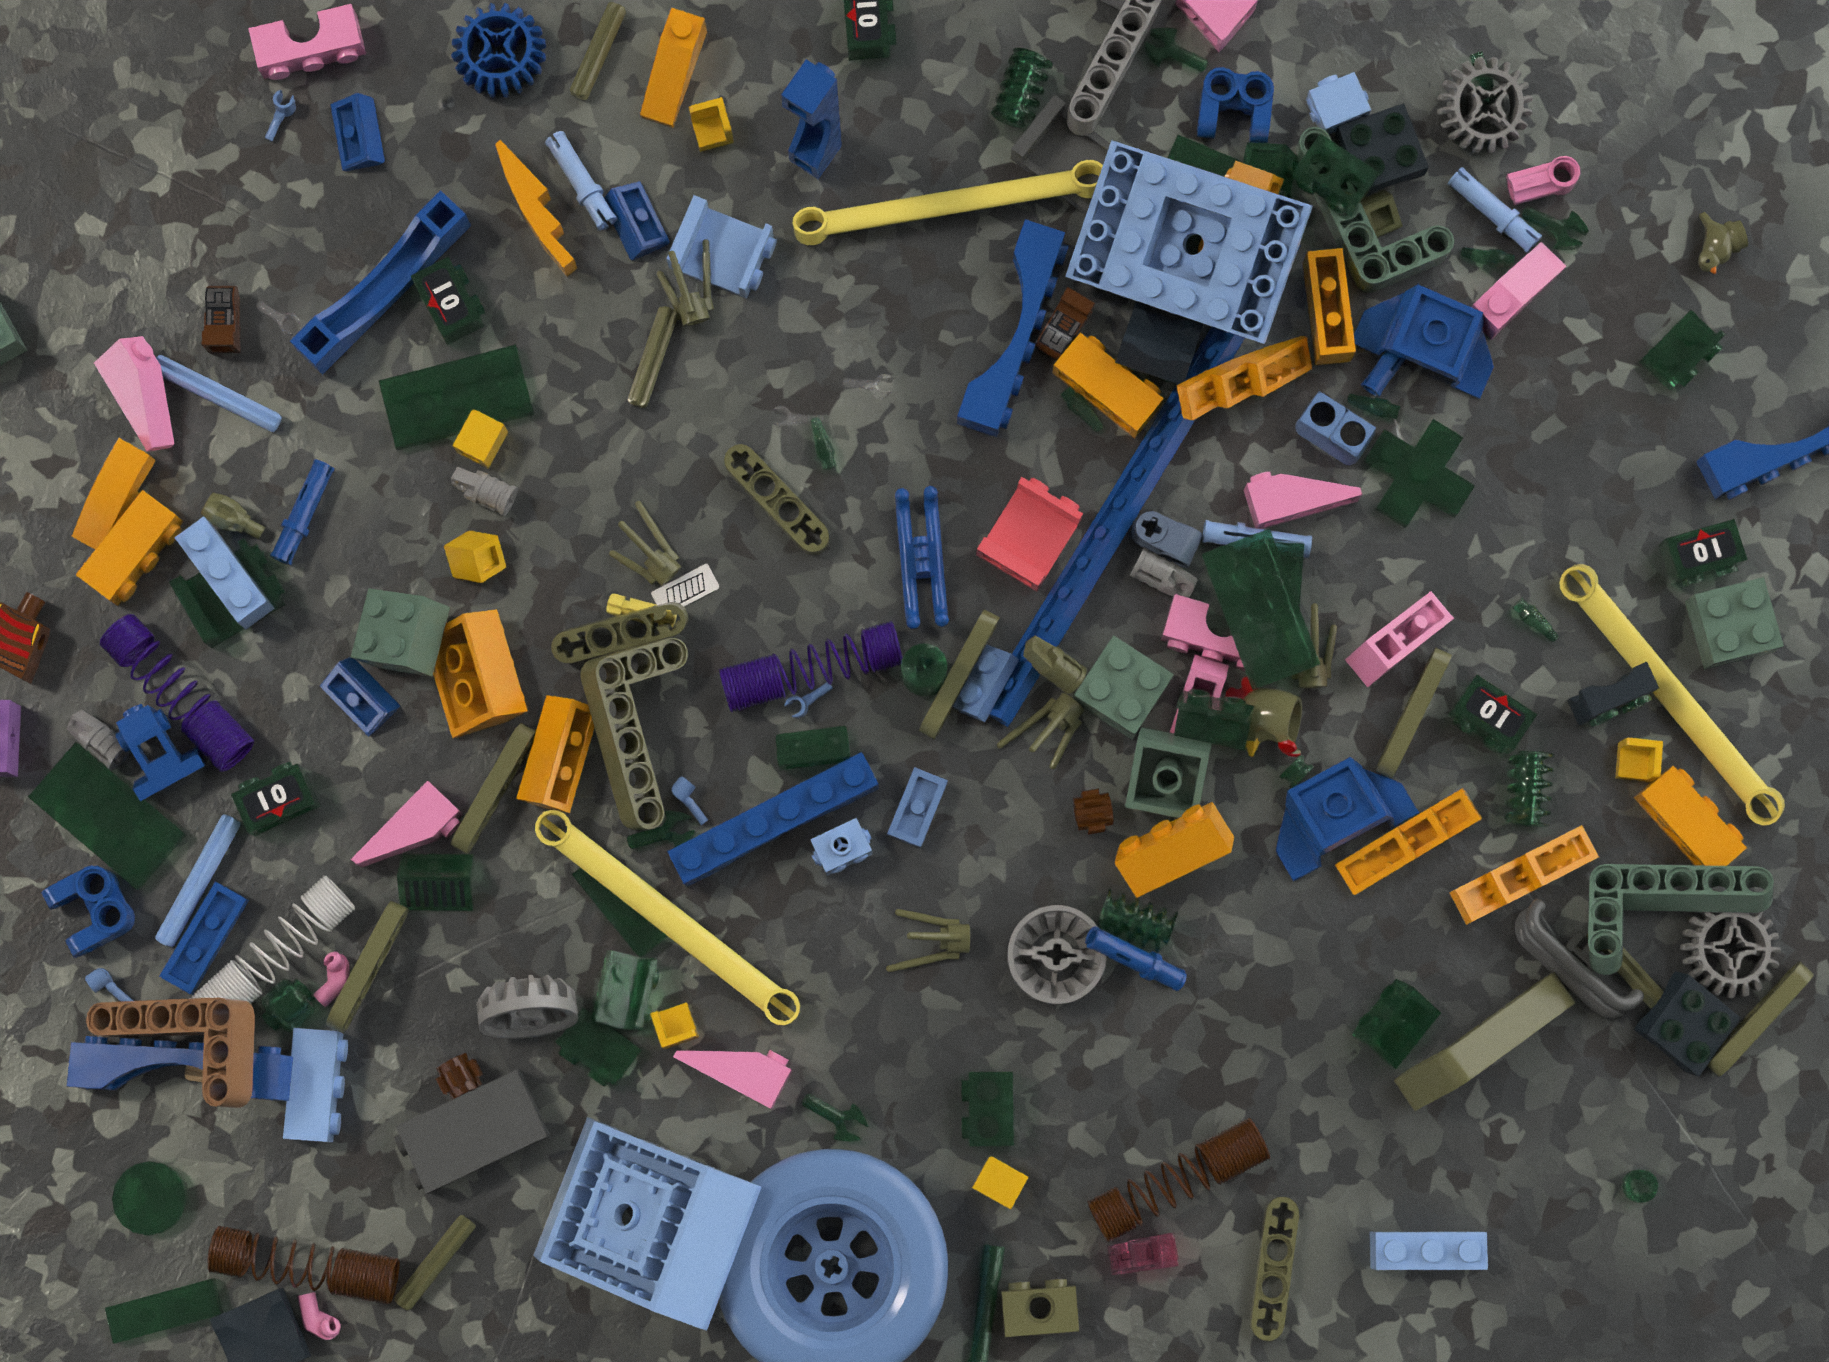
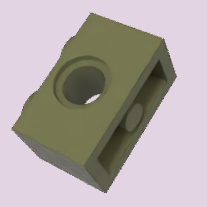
M1067 1279L1045 1280V1287L1031 1288L1030 1282L1008 1283L1009 1290L1001 1291L1005 1337L1079 1331L1076 1286H1067ZM1039 1296L1045 1297L1050 1303L1048 1314L1042 1318L1032 1316L1029 1311L1030 1302Z

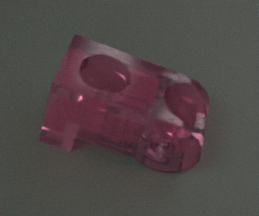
M1174 1231L1107 1245L1112 1275L1180 1265Z

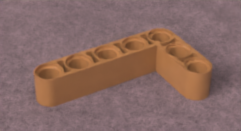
M217 997L100 1002L90 1007L86 1017V1024L89 1031L98 1036L128 1038L204 1035L202 1093L205 1102L210 1106L229 1108L244 1107L249 1102L253 1088L255 1027L254 1009L249 1002Z

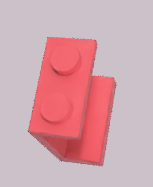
M1021 477L1017 490L987 538L984 537L981 541L976 555L1037 592L1081 522L1083 513L1078 511L1079 505L1064 496L1058 499L1048 493V486L1035 478H1031L1028 481Z

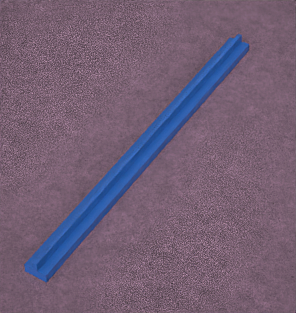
M1211 327L1192 358L1185 381L1232 360L1245 337ZM1175 386L1013 651L1012 655L1019 659L989 714V717L996 719L1002 725L1008 727L1036 680L1041 675L1023 656L1026 641L1036 635L1055 647L1059 645L1064 634L1069 630V626H1071L1076 615H1078V611H1080L1085 600H1087L1089 593L1092 592L1094 585H1096L1099 577H1101L1103 570H1105L1108 562H1110L1114 552L1117 551V547H1119L1124 536H1126L1128 529L1133 524V521H1135L1139 511L1142 510V506H1144L1149 495H1151L1153 488L1158 483V480H1160L1173 455L1176 454L1187 432H1189L1192 424H1194L1196 419H1184L1182 416L1177 386Z

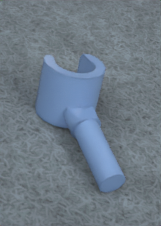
M282 90L277 91L273 96L276 111L265 135V139L272 142L284 117L293 115L296 110L293 95L288 104L280 105L283 99Z
M826 682L802 698L798 696L788 698L784 706L788 707L793 702L800 701L802 709L792 717H804L808 712V706L833 688Z
M679 777L672 786V794L689 808L700 825L704 824L708 819L695 801L689 797L696 787L684 777Z
M98 968L85 977L87 984L95 993L106 987L109 993L114 995L119 1001H134L116 986L106 969Z

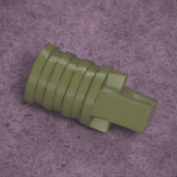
M1036 635L1026 641L1023 656L1039 674L1046 677L1067 694L1074 692L1081 685L1087 673L1085 666L1079 664L1078 661L1071 658L1070 655L1059 647L1051 645Z

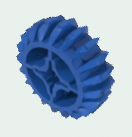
M490 3L488 7L489 12L483 13V10L479 7L476 8L477 18L475 19L465 15L464 20L468 27L457 26L456 32L461 38L452 39V46L456 51L451 56L453 61L458 63L455 69L458 75H464L463 80L467 86L475 83V91L479 94L487 87L488 94L492 98L495 97L497 89H501L503 96L508 98L509 88L514 87L515 91L521 94L523 90L520 83L524 81L528 85H533L534 80L530 73L541 75L542 68L538 63L546 61V55L541 51L546 48L545 39L539 38L543 34L541 27L533 26L535 21L531 15L523 17L524 13L521 8L517 7L511 13L509 4L504 3L501 11H497L495 4ZM494 28H506L499 33L490 31ZM524 37L527 41L525 55L519 63L514 51L519 46L518 42ZM479 38L484 49L479 54L480 59L474 64L472 62V49ZM491 44L495 48L500 46L501 49L504 46L507 56L504 53L498 54L497 51L494 54ZM497 68H505L508 70L504 73H491Z

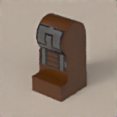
M207 286L205 292L206 312H204V331H202L201 345L208 353H241L240 296L238 287Z
M1067 287L1053 315L1040 334L1035 348L1058 360L1082 331L1093 313L1095 303Z

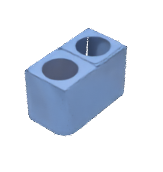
M1320 391L1307 405L1295 425L1296 432L1300 436L1345 465H1353L1359 460L1373 439L1376 430L1375 426ZM1318 402H1323L1335 410V419L1328 426H1318L1311 420V408ZM1353 421L1365 429V439L1361 444L1349 446L1341 439V428L1347 422Z

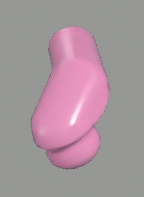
M330 952L324 958V965L327 966V982L313 994L324 1007L328 1006L340 994L350 975V964L346 956L338 952Z
M315 1292L297 1296L303 1327L306 1331L324 1340H331L340 1333V1321L319 1311Z

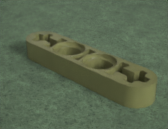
M738 444L729 448L725 453L724 462L726 470L732 478L802 551L810 555H818L824 552L830 540L826 526L750 447ZM736 454L740 457L748 455L749 457L746 461L753 471L756 470L757 466L761 468V470L751 476L748 482L743 480L749 477L743 467L739 466L736 469L732 467L735 464L733 456ZM769 478L774 482L775 489L772 494L760 496L756 493L754 487L759 479ZM786 503L795 504L799 509V516L791 522L782 520L779 516V509L782 505ZM805 517L810 519L805 525L812 533H816L818 530L821 532L819 536L821 544L818 546L815 543L805 544L807 536L801 528H799L796 534L792 531L802 524Z
M667 602L565 629L553 639L551 644L552 653L560 662L573 663L679 634L687 626L688 613L681 604ZM667 610H671L673 615L679 614L680 620L675 623L676 628H672L670 623H664L656 627L659 633H654V622L649 614L654 613V621L664 618L667 615ZM638 618L645 623L647 631L643 637L636 638L629 634L627 625L631 619ZM603 627L611 632L612 642L609 646L602 647L595 643L593 634L597 628ZM581 632H586V644L591 651H586V644L576 647L573 650V655H570L568 650H561L560 645L565 642V637H568L570 642H576L584 638Z
M985 609L983 610L927 712L919 732L934 740L936 739L1001 617Z
M1437 647L1434 648L1375 768L1376 772L1390 779L1393 778L1451 660V654Z
M523 723L516 727L459 825L451 842L453 847L466 854L473 849L528 754L536 730Z
M392 900L388 903L328 1015L326 1026L343 1034L346 1032L406 920L409 910L407 907Z
M1801 961L1794 964L1728 1035L1707 1066L1718 1077L1729 1070L1809 983L1814 973Z
M1276 1197L1270 1200L1264 1212L1250 1314V1329L1252 1333L1264 1341L1277 1339L1282 1334L1285 1326L1299 1222L1298 1206L1292 1199L1287 1197ZM1281 1203H1286V1210L1292 1211L1291 1218L1284 1219L1282 1229H1290V1237L1279 1233H1268L1270 1226L1277 1229L1278 1217L1272 1216L1273 1208H1279ZM1274 1239L1282 1240L1287 1246V1254L1280 1261L1272 1260L1267 1254V1246ZM1269 1276L1277 1277L1282 1283V1291L1275 1298L1265 1296L1262 1291V1283ZM1259 1300L1269 1304L1280 1303L1279 1311L1271 1310V1320L1277 1322L1276 1329H1270L1268 1335H1264L1263 1328L1257 1326L1258 1319H1264L1266 1314L1265 1307L1258 1308Z

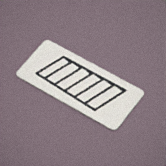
M704 564L652 591L651 595L657 605L676 602L684 607L719 589V584L709 565Z

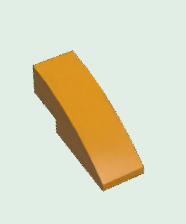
M118 438L91 488L72 537L95 550L139 495L138 490L156 460L146 452Z

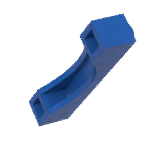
M806 59L781 94L782 107L800 118L794 138L788 149L789 161L819 180L842 146L837 79L834 78L835 73L829 67L820 62L814 65Z
M440 190L415 215L406 231L383 260L357 286L326 310L315 315L290 340L297 352L323 375L471 227L467 215Z
M1025 219L1013 255V263L1019 276L1022 292V312L1019 325L1010 345L999 360L984 374L968 383L957 415L958 425L994 437L998 436L1000 427L1007 429L1013 409L1008 408L1011 395H1019L1024 376L1019 375L1022 363H1030L1036 343L1030 342L1034 329L1041 330L1047 313L1046 310L1041 309L1045 296L1052 298L1058 278L1052 276L1056 264L1063 266L1069 245L1063 244L1065 232Z
M1829 426L1811 437L1792 443L1765 445L1734 440L1704 454L1696 463L1715 500L1724 495L1727 496L1728 500H1731L1748 491L1746 485L1758 480L1760 485H1764L1780 477L1778 471L1787 466H1790L1792 471L1809 464L1812 462L1810 456L1822 451L1824 456L1829 455Z
M861 752L667 852L683 884L689 887L779 836L878 790L879 784Z
M85 1036V1043L71 1042L67 1087L116 1091L129 1080L141 1074L167 1066L188 1065L203 1070L204 1043L189 1042L188 1049L176 1048L177 1042L154 1040V1047L142 1046V1040L120 1038L119 1045L107 1044L108 1038ZM259 1046L258 1053H254L251 1099L289 1101L293 1065L292 1056L281 1055V1048Z

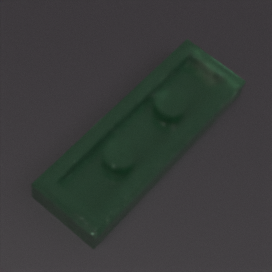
M579 868L572 874L640 959L668 937L583 869Z
M215 1278L105 1308L113 1344L215 1317L223 1313Z

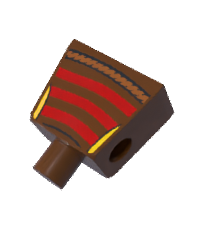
M26 592L16 610L0 602V668L31 684L51 629L35 621L46 602Z

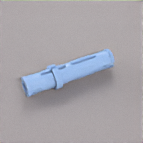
M559 131L554 133L553 135L557 142L548 137L545 145L550 149L576 191V200L581 206H585L598 230L601 231L609 228L606 221L613 225L618 218L602 196L604 193L602 187L594 183L568 141L565 132Z
M1461 167L1447 183L1497 226L1496 230L1500 234H1507L1526 253L1541 239L1542 235L1519 217V211L1515 208L1511 210L1485 186L1472 177L1465 168Z
M1205 520L1202 542L1233 546V550L1241 551L1242 548L1309 558L1312 536L1245 527V523L1237 522V525Z

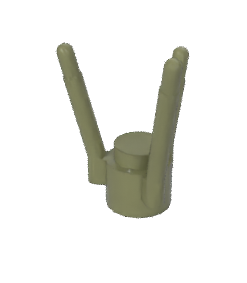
M704 239L702 242L703 298L700 297L699 292H688L674 251H669L668 255L681 293L679 300L663 271L657 272L664 291L674 310L678 312L677 320H681L684 327L709 320L708 311L714 310L711 298L709 240Z
M636 501V508L664 553L660 549L654 552L624 521H620L618 526L648 557L644 563L648 569L643 568L615 550H611L609 555L643 576L651 585L657 581L661 586H664L681 569L682 566L677 562L680 557L670 548L641 501Z
M1313 603L1311 605V658H1302L1300 666L1286 620L1283 617L1278 620L1291 665L1292 680L1298 679L1299 688L1327 687V679H1331V663L1337 626L1333 624L1330 627L1323 663V658H1319L1318 604Z
M1062 693L1057 700L1051 698L1042 709L1007 734L1006 737L997 743V747L1003 748L1050 713L1047 716L1050 723L1032 743L1029 751L1035 752L1055 728L1063 731L1067 727L1049 765L1051 769H1055L1074 732L1082 724L1078 718L1084 712V709L1072 697Z
M896 909L895 914L897 916L943 926L940 927L939 932H909L907 938L939 941V948L946 949V951L888 965L886 967L888 972L904 970L946 959H959L960 953H969V924H960L959 919H944L918 912Z

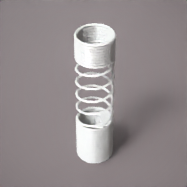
M323 876L312 888H309V891L306 890L304 896L301 895V900L326 927L314 920L299 906L292 904L293 909L310 931L314 941L305 937L285 919L278 916L279 922L296 944L300 954L291 950L268 930L264 929V934L276 948L287 968L270 958L254 943H249L268 970L273 981L261 975L241 957L235 955L239 964L230 960V963L224 965V968L219 970V973H216L211 980H208V983H205L189 999L220 997L244 1000L252 1005V1002L257 1000V997H260V995H263V992L251 972L267 983H275V976L264 958L279 969L289 970L288 960L276 943L292 955L303 958L304 952L290 929L306 942L317 945L318 939L304 916L322 930L332 932L333 927L339 925V922L342 923L344 917L347 918V915H350L352 910H355V906L327 876Z

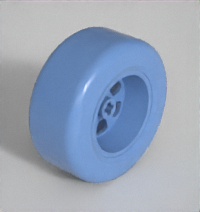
M844 1149L812 1150L785 1158L765 1169L751 1181V1183L761 1186V1190L718 1300L724 1318L734 1336L749 1354L759 1362H903L921 1345L934 1326L944 1302L948 1282L947 1245L938 1217L928 1199L901 1171L885 1161L857 1151ZM840 1217L842 1219L843 1227L838 1240H822L817 1228V1220L819 1218ZM860 1231H867L876 1243L878 1251L872 1256L857 1258L850 1248V1243ZM796 1234L801 1235L812 1247L808 1259L804 1262L789 1260L785 1256L788 1243ZM833 1256L839 1258L838 1266L843 1269L840 1274L834 1272L829 1277L825 1274L826 1267L822 1265V1261L824 1259L830 1261ZM859 1271L871 1272L879 1276L877 1288L870 1298H863L852 1286L854 1277ZM804 1274L810 1278L814 1289L805 1301L797 1302L791 1295L786 1282L791 1277ZM826 1293H842L848 1308L845 1315L824 1316L822 1314L821 1306Z

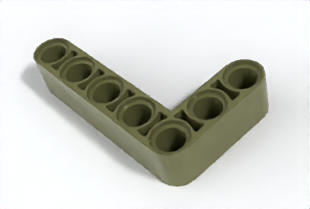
M678 638L660 639L591 659L583 665L580 673L618 813L623 825L631 830H645L658 827L664 818V807L629 684L683 667L687 662L688 649L685 643ZM664 647L669 652L668 662H665L662 656ZM633 656L636 658L638 662V669L636 673L633 671L631 667V660ZM601 666L606 670L607 677L605 682L599 676ZM611 701H613L616 706V714L614 717L609 712V705ZM621 736H623L626 741V748L624 752H622L619 747V739ZM631 770L636 777L633 787L629 783V773ZM641 805L645 809V819L643 822L638 814Z
M1551 973L1447 1048L1394 1079V1082L1413 1110L1416 1111L1470 1081L1576 1002L1556 973Z

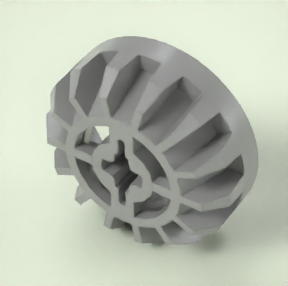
M1063 905L1041 907L1026 915L1014 929L1008 944L1007 963L1016 985L1030 998L1049 1005L1072 1003L1088 994L1100 980L1106 964L1105 955L1087 948V944H1085L1088 932L1092 927L1097 926L1095 922L1083 912ZM1054 931V938L1047 941L1043 947L1033 946L1040 936ZM1060 932L1071 936L1078 944L1080 950L1072 949L1067 941L1060 939ZM1054 946H1059L1060 953L1074 957L1061 959L1059 965H1053L1052 958L1038 954L1052 952ZM1031 961L1041 962L1047 971L1052 972L1051 981L1040 977L1034 970ZM1070 964L1079 965L1078 970L1073 976L1064 981L1057 982L1058 972L1064 971Z
M528 975L527 978L518 980L515 977H510L509 982L506 983L497 981L492 987L485 988L476 1004L479 1031L495 1038L523 1039L550 1035L573 1026L578 1020L575 991L561 978L552 979L550 975H545L542 978H534L533 975Z

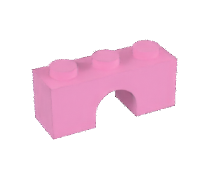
M352 4L318 11L320 23L318 34L312 40L304 43L295 42L290 38V33L283 20L248 28L257 67L263 78L280 80L288 77L291 72L300 70L313 72L322 69L324 64L337 61L343 64L357 60L358 56L366 55L357 14Z
M1177 594L1174 595L1160 640L1168 643L1167 648L1181 653H1187L1188 649L1202 653L1201 657L1222 663L1223 659L1236 662V668L1250 673H1257L1258 669L1264 671L1268 665L1279 624L1244 614L1238 631L1234 635L1219 637L1213 634L1206 624L1208 603Z

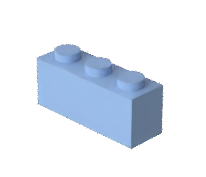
M204 516L175 537L236 622L244 629L249 628L275 609L213 524Z
M293 1029L291 1050L293 1065L289 1101H286L283 1139L333 1142L334 1135H339L341 1113H336L337 1098L343 1097L345 1078L340 1076L341 1061H346L348 1054V1040L343 1039V1033L330 1030Z
M1370 1232V1269L1488 1270L1487 1232Z

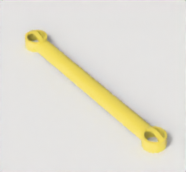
M1084 160L1068 171L826 212L820 208L806 207L799 210L793 217L794 234L796 239L802 244L817 245L823 242L828 235L1075 193L1083 198H1092L1097 182L1083 184L1078 181V178L1085 174L1099 176L1103 165L1095 160ZM808 221L822 223L819 229L812 232L800 229V226Z
M1577 564L1565 570L1559 582L1563 595L1579 604L1632 669L1642 663H1648L1659 686V689L1654 691L1653 694L1745 803L1746 813L1749 818L1760 825H1770L1776 822L1782 815L1785 807L1781 793L1774 788L1768 787L1601 588L1595 571L1584 564ZM1577 570L1582 571L1589 576L1592 586L1588 584L1585 578ZM1568 574L1581 585L1586 595H1575L1569 590L1566 582ZM1764 794L1770 795L1776 800L1778 811ZM1754 797L1763 803L1772 818H1762L1754 812L1752 808Z
M549 810L538 817L535 823V832L542 843L560 851L764 1011L766 1017L772 1023L785 1026L797 1019L800 1013V1003L793 992L782 989L572 825L571 820L564 813L558 810ZM551 815L561 817L565 821L567 832H563L549 821L547 817ZM541 824L561 838V840L555 842L545 839L540 831ZM780 993L790 996L796 1005V1012L789 1009L775 998L774 995ZM768 1003L773 1004L790 1019L787 1021L775 1019L770 1014Z

